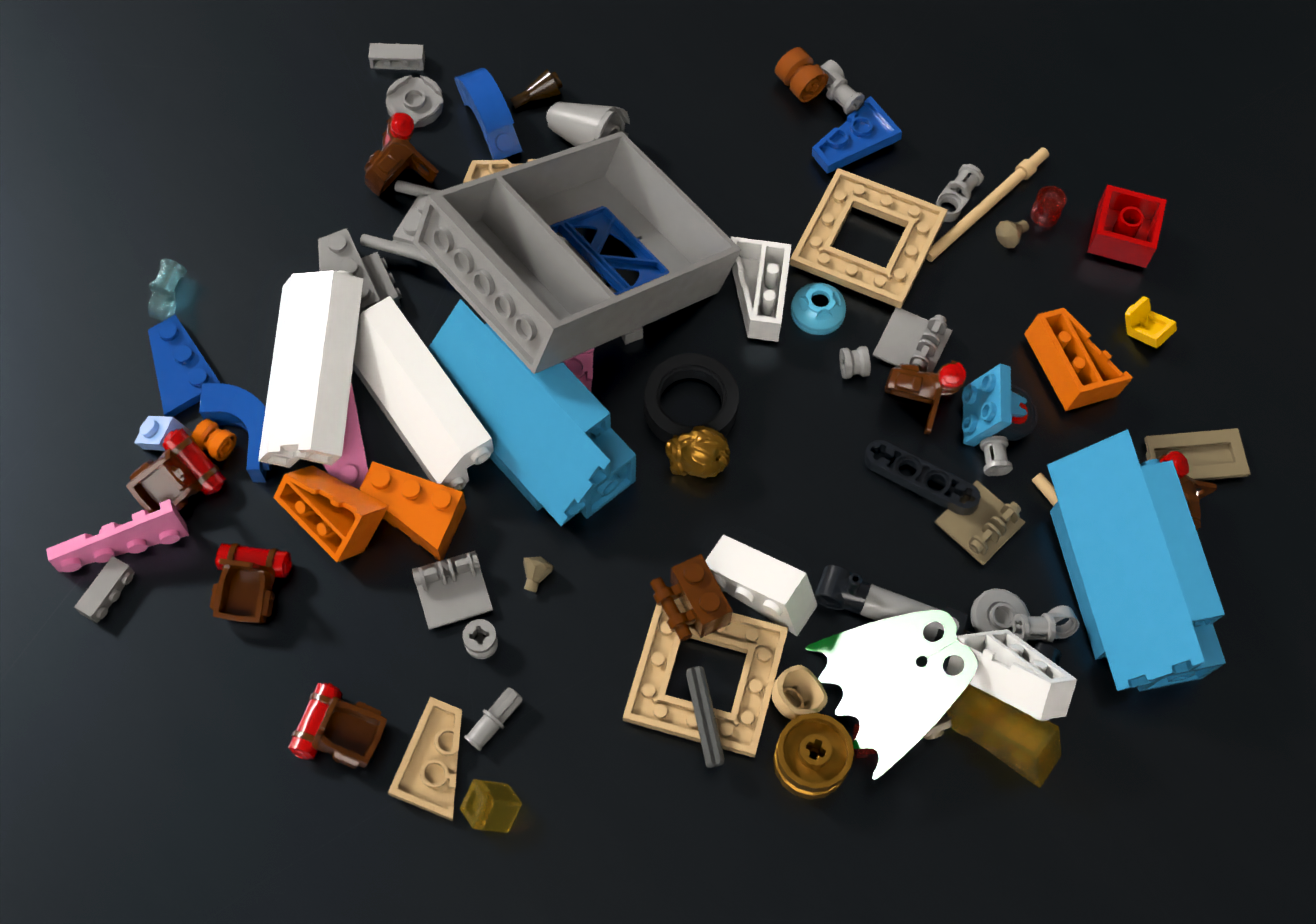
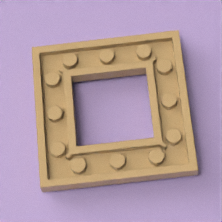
M837 168L790 258V265L901 309L945 220L948 209ZM852 207L905 227L886 268L832 247Z
M675 599L674 601L680 613L686 612L680 599ZM656 604L624 711L623 721L701 743L692 702L666 695L681 641L677 633L672 632L668 626L667 620L669 618L663 607ZM732 612L729 625L700 638L694 625L691 624L688 626L692 633L691 639L747 654L731 713L715 708L713 710L722 749L755 758L788 627Z

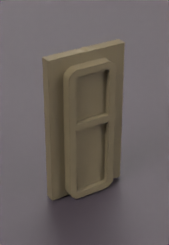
M1238 428L1153 435L1144 438L1147 448V461L1157 459L1171 451H1178L1188 461L1189 473L1187 476L1195 480H1215L1248 477L1250 475Z

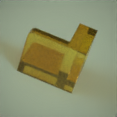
M473 779L460 810L473 829L507 833L512 827L522 802L510 785L506 783Z

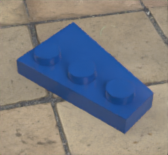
M870 96L864 101L863 107L857 112H851L847 116L845 123L839 128H833L812 147V156L828 174L837 170V168L846 166L901 140L902 131Z
M176 315L148 329L165 417H173L200 402L202 383H220V381Z

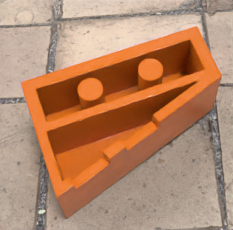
M1065 308L1038 314L1024 333L1065 411L1118 397L1133 379L1127 371L1122 373L1111 362L1112 356L1106 350L1101 351L1089 339L1091 334Z
M372 461L359 490L389 505L383 519L404 532L418 546L420 545L430 552L436 560H444L466 510L463 492Z
M313 465L286 473L273 497L337 563L365 551L389 505Z

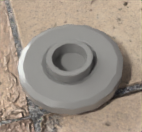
M997 588L984 591L974 600L970 610L971 623L976 633L1008 629L1013 633L1012 622L1015 614L1024 613L1026 616H1030L1025 603L1016 594L1006 589Z

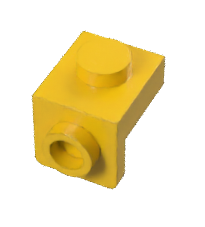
M1145 296L1131 305L1125 312L1127 335L1154 348L1161 346L1177 331L1176 321L1151 311L1150 299Z

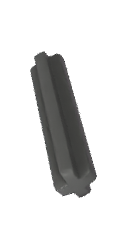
M702 666L687 669L686 677L705 763L709 768L718 767L724 764L725 758L705 670Z

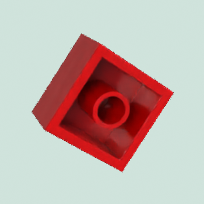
M1107 185L1097 207L1087 253L1146 268L1157 249L1167 200Z

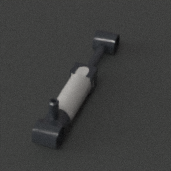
M835 565L824 567L814 594L816 601L827 608L835 610L846 609L875 621L918 611L940 610L863 581L860 574L851 573L847 569ZM949 607L945 608L944 611L951 615L957 625L956 636L973 634V632L964 629L968 614ZM939 622L929 623L924 628V638L931 642L940 640L944 635L943 625ZM1034 642L1029 644L1059 666L1062 653L1058 649L1044 643Z

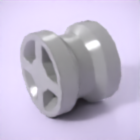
M859 346L857 350H850L849 348L840 349V369L844 379L852 378L853 375L857 374L862 377L870 376L871 363L867 346Z
M476 619L467 624L463 630L465 648L471 657L486 659L495 653L498 647V639L495 628L489 621Z

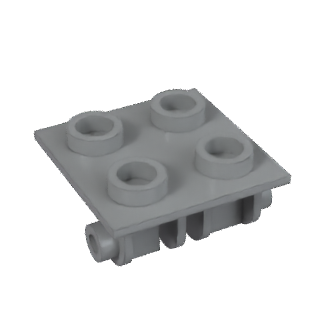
M896 307L872 356L897 367L901 363L915 364L919 366L920 371L933 372L953 330L947 328L946 318L942 315H935V317L927 320Z
M475 551L412 569L429 630L493 611Z

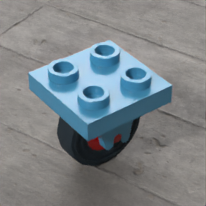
M1000 363L963 387V444L974 447L983 439L994 434L1004 436L1010 441H1016L1029 435L1036 427L1038 419L1036 406L1032 398L1022 388L1011 385L1010 366Z

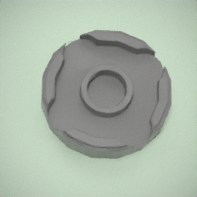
M412 75L404 76L396 80L388 88L386 94V107L390 117L395 113H406L413 119L414 128L424 127L434 122L441 114L444 106L441 88L435 81L426 76L420 75V78H413Z

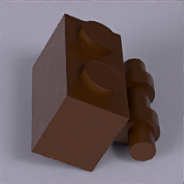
M702 554L671 567V587L665 585L662 577L655 578L650 582L655 592L653 597L657 605L663 607L669 618L667 620L668 626L672 632L677 633L681 642L692 637L688 627L691 624L694 625L700 638L731 623L733 610ZM675 599H680L686 612L680 613L674 601Z

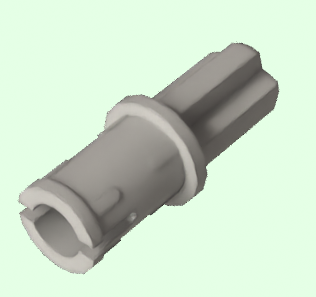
M507 688L488 711L485 709L482 711L484 715L464 738L478 751H481L482 747L499 728L502 730L505 728L503 723L522 703V697L514 689Z

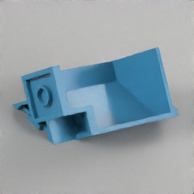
M460 299L428 347V350L491 436L494 451L489 458L537 511L544 507L560 526L579 512L588 519L636 481V454L611 428L610 412L563 362L533 374L487 323L484 324Z
M1127 429L1047 464L1058 502L1050 510V514L1095 660L1107 657L1117 691L1138 687L1139 692L1199 680L1226 664L1213 623L1224 616L1225 613L1173 460L1160 462L1159 459H1151L1140 464L1129 430Z

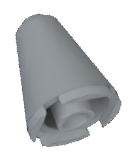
M557 102L547 111L546 120L549 129L573 146L588 143L621 131L627 137L629 135L624 130L625 123L630 124V118L627 111L620 107Z

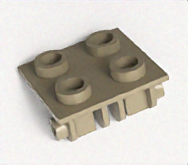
M976 480L973 485L978 488L981 496L977 510L971 515L962 516L947 509L934 523L978 562L984 565L1026 522L1020 518L1021 507L1017 503L1004 504ZM965 495L963 498H960L959 502L965 504L967 501H970V496Z

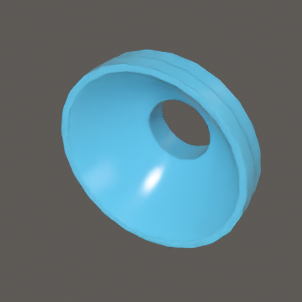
M820 282L810 283L801 287L793 297L790 308L791 316L794 323L801 330L813 335H826L834 332L842 325L846 314V303L843 295L835 287ZM821 294L828 298L829 304L824 307H818L813 304L811 298Z

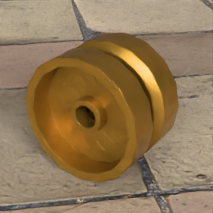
M820 713L802 714L791 720L780 733L773 758L775 774L782 786L795 796L806 799L824 798L839 788L851 768L854 756L852 738L845 727L831 716ZM814 754L817 756V759H812L809 755Z

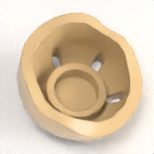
M802 665L792 666L784 670L775 680L771 691L775 707L783 716L791 720L802 714L820 712L828 701L827 693L820 681L808 668Z

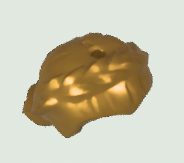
M695 426L689 433L673 436L665 445L666 455L670 459V469L672 474L685 476L689 474L701 478L715 477L729 464L730 449L728 448L727 439L723 434L709 427Z

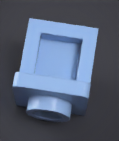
M148 416L141 425L140 432L134 443L145 450L166 451L162 443L169 432L181 428L189 436H192L193 432L174 417Z

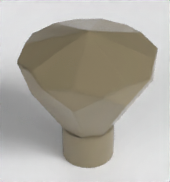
M1008 220L1001 221L996 227L998 241L1005 248H1015L1020 242L1022 233L1029 229V224L1025 220L1017 223Z
M541 556L524 557L523 564L527 578L524 589L537 593L539 583L553 571L554 566Z

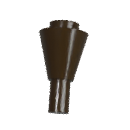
M546 69L525 91L510 98L514 108L517 109L530 101L533 102L561 95L559 89L563 85L555 71L550 73Z

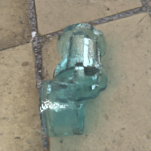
M171 259L160 261L159 273L156 279L151 281L148 286L153 292L148 306L149 316L161 321L174 315L176 309L175 296L177 294L175 289L180 278L184 277L187 273L183 265Z

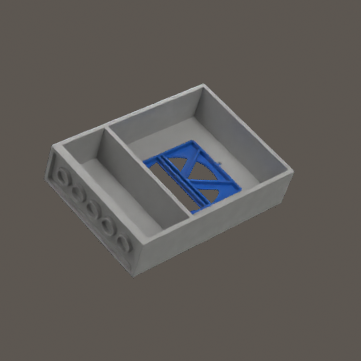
M622 131L429 194L413 240L416 247L533 374L719 293L741 251ZM575 228L597 230L591 244ZM559 232L606 280L616 293H613L556 233ZM611 235L624 243L636 258L600 255V252L608 236ZM615 269L637 271L639 273L638 280L633 286H630Z

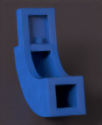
M479 68L455 77L454 79L464 106L468 105L475 114L492 159L501 160L522 152L513 127L514 120L492 75L485 68Z
M202 383L199 413L203 420L209 418L219 426H235L247 432L249 441L246 470L253 482H266L267 471H271L272 464L258 461L266 407L256 396L240 387L223 383Z

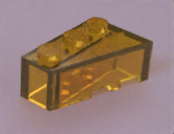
M968 684L963 693L947 711L948 718L951 719L953 724V730L963 736H968L1039 788L1061 758L1059 726L1050 721L1037 720L971 684Z

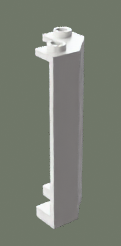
M332 270L292 274L283 285L259 462L290 468L299 459L331 466L342 457L363 278L353 276L348 271Z
M389 296L362 311L359 316L353 370L430 481L461 491L469 481L467 468L473 464L479 465L485 462L493 453L492 438Z

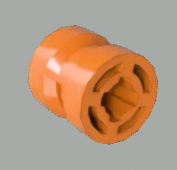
M209 418L201 421L192 433L194 441L201 450H207L209 456L218 462L225 460L231 454L237 441V436L227 429H219V425Z

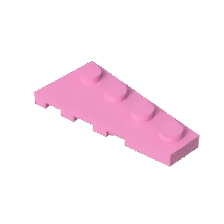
M168 499L159 503L160 510L150 514L145 509L132 514L133 520L123 525L112 522L102 526L98 535L92 536L91 534L84 533L47 548L48 561L58 572H74L83 565L94 562H108L112 556L115 557L126 553H141L150 546L175 543L180 538L189 536L187 524L172 501Z

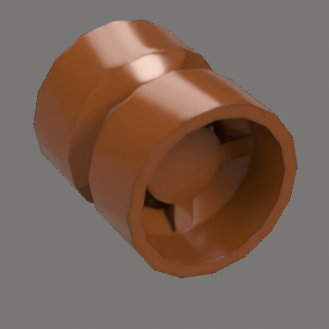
M796 47L788 51L778 61L775 67V74L786 86H790L789 89L800 102H808L821 93L829 77L818 64L813 65L812 57L802 47Z

